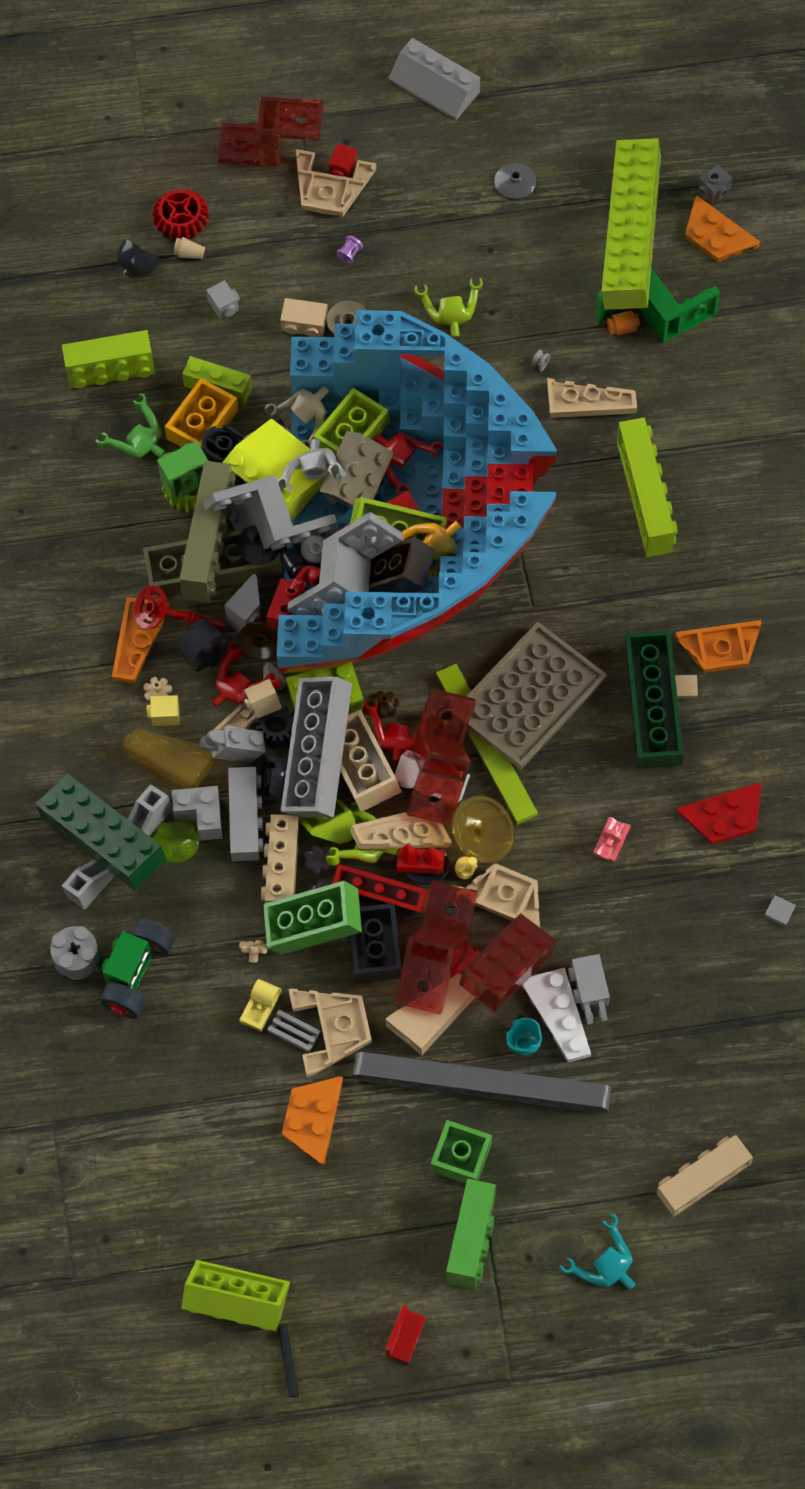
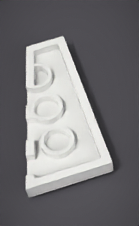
M565 968L520 979L519 983L525 989L533 1006L536 1007L542 1021L553 1035V1039L567 1062L591 1057Z

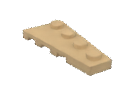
M547 378L550 418L637 413L636 393L634 390L613 387L602 389L592 384L581 386L574 385V382L571 381L560 383L555 382V379Z
M433 806L355 824L350 829L359 849L402 848L406 844H410L414 848L450 847L452 843Z

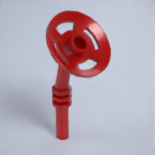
M155 585L145 587L139 593L134 606V616L137 624L147 630L157 627L162 622L164 616L185 620V623L188 624L190 622L191 625L201 619H207L220 630H223L225 626V621L201 616V613L196 614L194 611L191 613L190 610L185 612L167 607L165 592L162 588ZM152 592H158L161 596L152 595ZM145 599H147L148 602L145 605V612L142 613L143 603ZM147 619L148 621H152L154 623L147 624L145 620Z

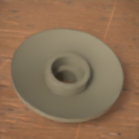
M355 301L339 302L329 310L327 326L334 334L335 324H345L347 322L356 324V310L367 309Z

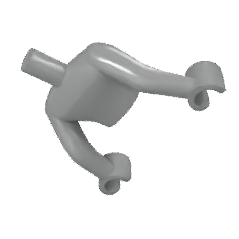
M313 439L311 441V451L305 452L290 461L284 469L282 478L277 481L281 492L285 487L291 492L293 488L289 481L294 470L302 469L303 475L307 479L323 477L329 465L328 470L334 480L338 473L342 477H345L346 473L342 466L337 463L334 452L329 448H320V441Z

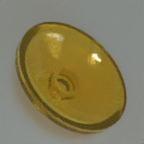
M473 796L463 801L457 807L452 821L453 834L458 846L469 858L475 857L477 862L494 863L503 859L510 852L514 843V826L508 812L500 803L486 796Z

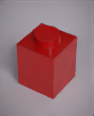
M337 143L328 163L329 174L350 178L358 161L357 149Z

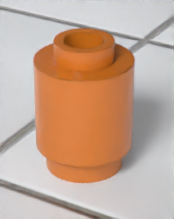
M632 310L611 315V318L607 319L610 335L620 336L635 332L637 327L640 326L639 317Z

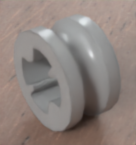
M538 350L532 360L531 367H538V370L542 372L548 364L550 354H543L542 350Z

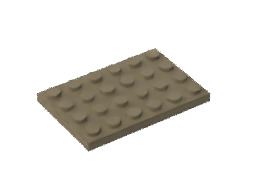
M537 622L452 711L451 716L522 770L606 680L607 674L541 623Z

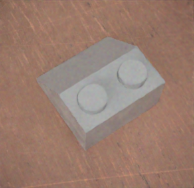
M255 574L225 604L227 625L238 633L249 623L262 622L258 582Z

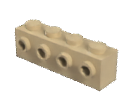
M271 815V822H266V836H269V844H265L264 857L268 858V864L263 865V879H266V887L261 889V900L265 901V903L295 895L300 826L299 816Z

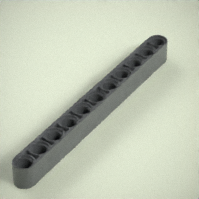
M367 1052L356 1053L352 1074L355 1080L593 1113L609 1112L611 1087L604 1084Z

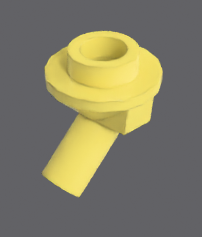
M475 857L459 858L455 865L456 875L461 879L470 878L477 867V859Z

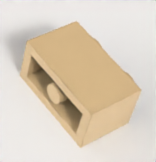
M285 298L280 319L281 331L289 334H305L309 337H324L328 314L327 304Z

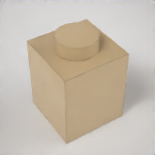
M270 679L245 689L248 698L244 702L249 712L254 711L257 719L282 709Z

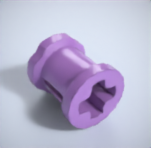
M347 236L346 243L341 249L337 250L336 255L342 262L352 264L353 257L358 251L362 250L363 244L356 237Z

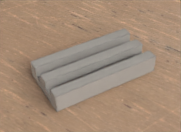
M281 1010L277 1012L276 1018L273 1019L272 1025L268 1028L269 1033L308 1053L320 1035V1030ZM283 1019V1020H285V1021H287V1022H289V1023H291V1024L297 1026L298 1028H300V1029H302V1030H304V1031H306V1032L312 1034L313 1037L310 1036V1035H308V1034H306V1033H304V1032H302V1031H300V1030H298V1029H296V1028H294V1027H292V1026H290V1025H288V1024H286V1023H284V1022H282V1021H280V1020ZM279 1026L309 1041V1044L307 1045L293 1038L292 1036L276 1029V1027Z

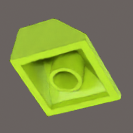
M337 797L334 818L299 817V823L313 836L339 844L347 843L354 839L350 829L352 825L356 824L351 810Z

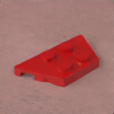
M759 782L677 808V814L680 817L683 816L691 823V827L698 833H701L704 839L711 845L754 833L757 825L761 784Z

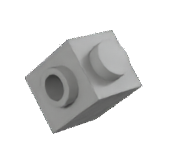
M225 280L206 290L207 300L220 320L234 315L239 310V295L235 289H230Z

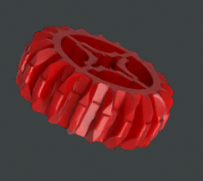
M182 186L178 191L172 188L171 193L165 191L164 197L158 196V202H154V209L152 211L153 223L158 232H162L164 237L169 235L171 241L175 237L180 239L186 237L188 240L191 235L197 237V232L203 233L204 226L208 224V204L203 196H199L197 191L192 193L190 187L186 191H184ZM193 208L197 211L195 217L191 213ZM166 212L170 213L168 220L164 217Z

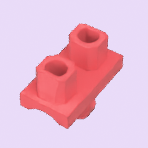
M609 817L593 855L615 863L631 825L621 823Z

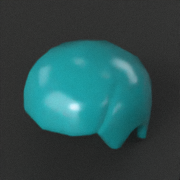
M526 1017L513 1021L510 1031L506 1033L508 1048L513 1053L523 1056L536 1052L542 1043L540 1025L534 1019Z

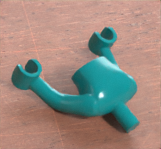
M608 1214L612 1218L613 1224L610 1226L603 1220L602 1225L609 1230L618 1251L610 1246L594 1261L593 1265L596 1267L599 1275L575 1266L574 1261L570 1258H565L570 1268L566 1270L562 1265H559V1270L562 1273L570 1272L586 1282L602 1287H609L619 1280L630 1290L636 1283L626 1272L633 1262V1258L616 1227L618 1224L617 1216Z

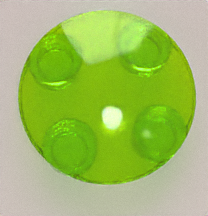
M173 821L163 823L158 827L154 840L162 846L167 862L180 863L190 859L199 847V835L190 822Z

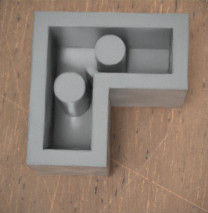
M218 786L172 790L175 822L197 820L200 841L223 839Z

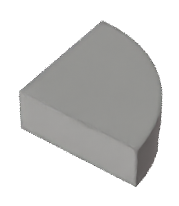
M267 662L263 667V678L266 679L267 675L271 672L275 673V680L279 677L281 678L282 685L279 689L282 690L286 686L283 675L279 673L275 666Z

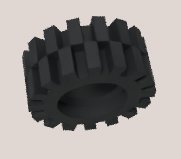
M284 705L282 709L256 719L257 731L263 732L265 745L269 743V747L273 748L275 744L277 748H281L280 744L287 746L288 741L291 742L294 712L292 710L288 711V707ZM272 720H282L286 724L285 729L278 733L270 731L268 725Z

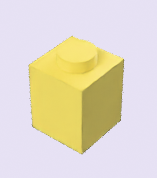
M178 695L151 696V705H147L146 711L147 718H151L152 726L180 725Z

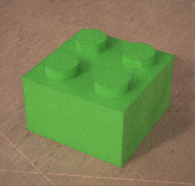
M197 441L187 443L179 450L166 453L157 459L161 482L172 501L199 489L204 461H208Z
M446 1120L431 1161V1172L465 1184L467 1183V1178L479 1181L492 1144V1135Z

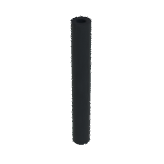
M286 1323L278 1325V1333L289 1398L299 1396L288 1327Z

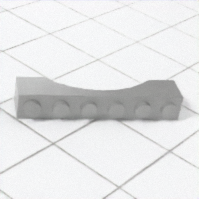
M150 785L136 800L128 820L150 836L173 810L168 795ZM93 859L84 866L77 868L64 882L62 888L68 899L85 910L112 880L114 875Z

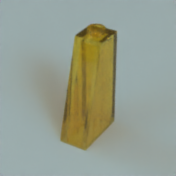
M138 728L132 734L129 733L123 742L126 756L183 789L198 788L218 760L213 758L212 751L201 748L200 744Z

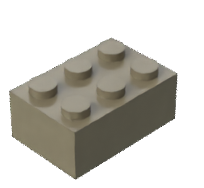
M346 431L335 455L337 463L342 466L346 475L342 477L338 473L334 480L328 471L320 492L352 510L356 498L363 497L373 500L394 452L362 433Z

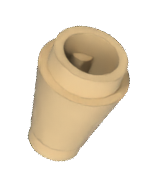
M184 237L182 239L177 238L173 255H177L178 258L203 259L205 247Z

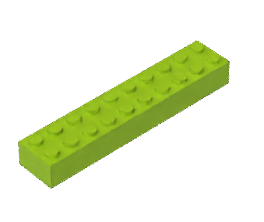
M658 138L616 141L602 281L604 309L648 308L661 163Z

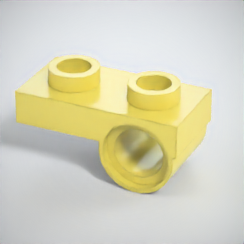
M258 979L252 989L250 1000L240 1018V1023L262 1032L282 992L281 988Z

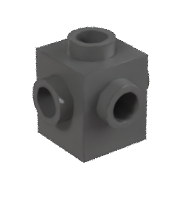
M717 164L711 170L701 174L698 191L703 198H707L713 203L717 199H722L731 189L732 177Z

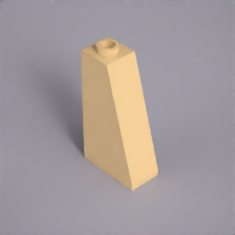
M459 973L386 1018V1027L422 1056L477 996L476 983L470 977H463Z

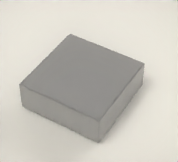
M775 895L764 917L786 927L796 905Z

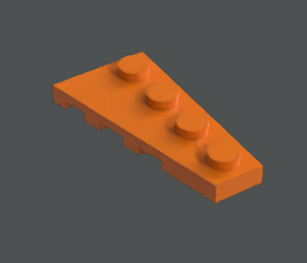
M127 597L112 681L135 684L166 618L164 616L162 622L154 629L147 630L141 628L134 616V606L137 598ZM145 599L143 603L142 613L145 612V605L148 602L147 599ZM167 602V607L171 608V602ZM147 619L145 620L147 624L154 623L152 621H148Z

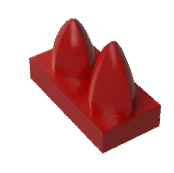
M406 844L398 849L397 872L443 874L445 850H438L433 847L415 849L410 844Z

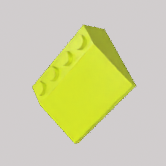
M270 419L237 444L222 463L231 464L232 472L245 483L276 475L278 480L282 478L284 469L290 461L305 452L311 451V449L273 419ZM330 465L327 468L326 474L317 479H307L303 475L302 469L293 471L289 481L293 488L292 491L289 492L286 487L282 491L289 516L292 520L297 517L321 488Z

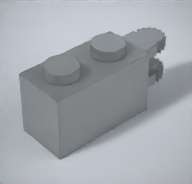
M224 726L220 730L209 731L206 736L199 740L201 748L212 751L213 758L252 763L266 752L262 731Z
M600 954L572 959L571 968H568L570 981H575L576 989L573 990L575 1003H580L581 1011L584 1010L587 1024L593 1023L591 1009L597 1007L601 1021H607L605 1006L609 1005L610 996Z

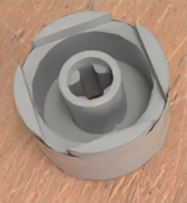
M68 927L55 934L52 938L51 956L55 968L61 975L69 977V979L80 980L90 976L95 971L100 960V953L95 937L85 927Z

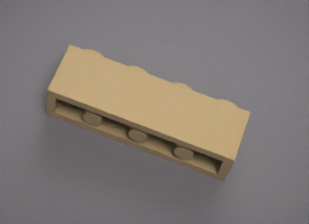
M737 1135L732 1138L728 1136L717 1143V1148L711 1152L709 1149L704 1151L697 1157L698 1161L692 1165L690 1163L683 1165L678 1170L679 1173L673 1178L668 1176L659 1183L657 1195L673 1217L751 1165L753 1157Z

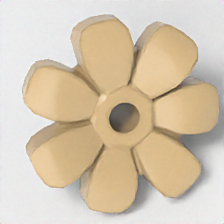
M153 677L150 680L151 684L145 683L144 690L146 691L144 696L147 701L151 700V696H169L168 694L172 692V686L167 685L168 680L165 678L158 681L156 677Z
M256 940L255 943L253 941H242L239 944L242 952L249 953V962H258V954H265L269 950L267 944H263V941Z

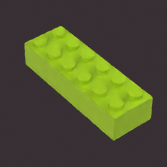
M644 417L619 422L617 445L647 558L672 553L673 544H676L675 534L678 533L676 521L671 520L670 515L673 513L671 502H667L665 497L667 495L666 483L662 482L660 478L662 476V467L655 459L657 457V448L655 444L651 443L652 429L650 425L646 424Z

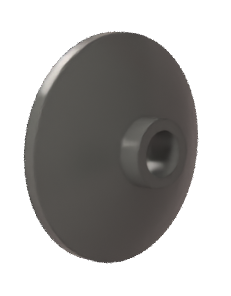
M510 163L497 171L494 180L495 188L500 195L507 199L520 200L528 197L534 191L536 176L528 166L521 163Z

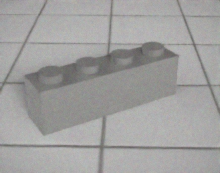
M256 767L228 768L232 861L260 860L259 852H264L263 838H259V831H263V819L258 817V810L262 809V796H258L257 789L262 788L261 775H257Z

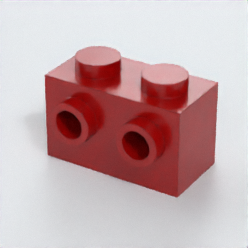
M280 579L267 614L268 627L278 629L279 615H296L288 610V602L305 593L307 585L302 593L299 594L294 589H289L293 581Z

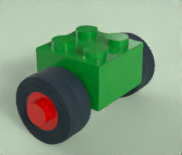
M140 919L132 934L122 931L120 937H116L112 944L111 950L113 952L110 958H106L101 970L103 971L107 986L101 996V1004L118 1016L137 1019L146 1000L136 990L152 959L151 953L162 956L168 955L175 942V934L162 924L147 919Z

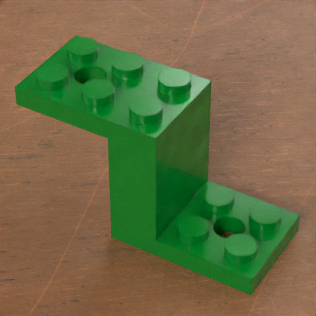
M651 268L648 308L637 309L662 343H665L717 315L720 291L716 286L704 289L692 299H685L679 305ZM602 291L596 296L595 320L599 325L606 322L608 318H611V315L628 310L604 309Z

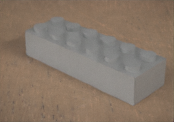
M304 677L299 679L281 812L296 815L300 818H334L352 683L339 677Z

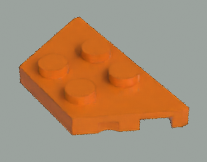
M698 196L695 197L685 233L686 240L716 262L725 260L730 256L742 254L743 250L752 247L756 249L760 246L758 239Z
M761 620L680 631L675 633V638L703 673L744 668L749 665L761 627Z
M340 1076L293 1088L282 1130V1136L286 1140L298 1146V1149L305 1154L307 1153L321 1166L325 1164L342 1088L343 1077Z

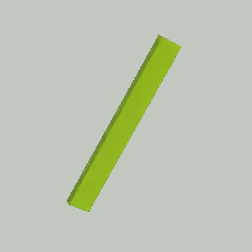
M457 664L436 672L442 688L455 709L471 692ZM464 726L516 824L518 825L537 816L538 812L510 761Z

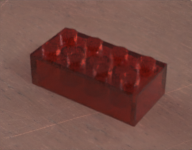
M520 913L463 970L459 985L496 1012L551 957L557 940Z

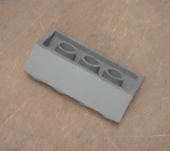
M414 38L401 50L389 76L390 82L454 120L459 118L480 93L479 76Z

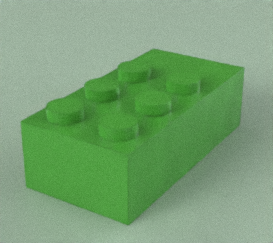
M345 881L264 904L267 948L281 955L362 932L358 888Z
M467 1178L446 1270V1284L475 1290L476 1283H481L484 1263L481 1260L487 1259L489 1239L486 1238L487 1236H492L494 1227L492 1211L496 1197L495 1184Z

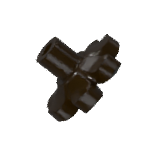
M378 691L377 698H371L370 704L373 706L374 702H377L376 711L377 714L380 712L381 718H386L387 713L391 716L397 713L395 707L399 706V701L397 698H394L392 692L389 691L385 695L383 691Z

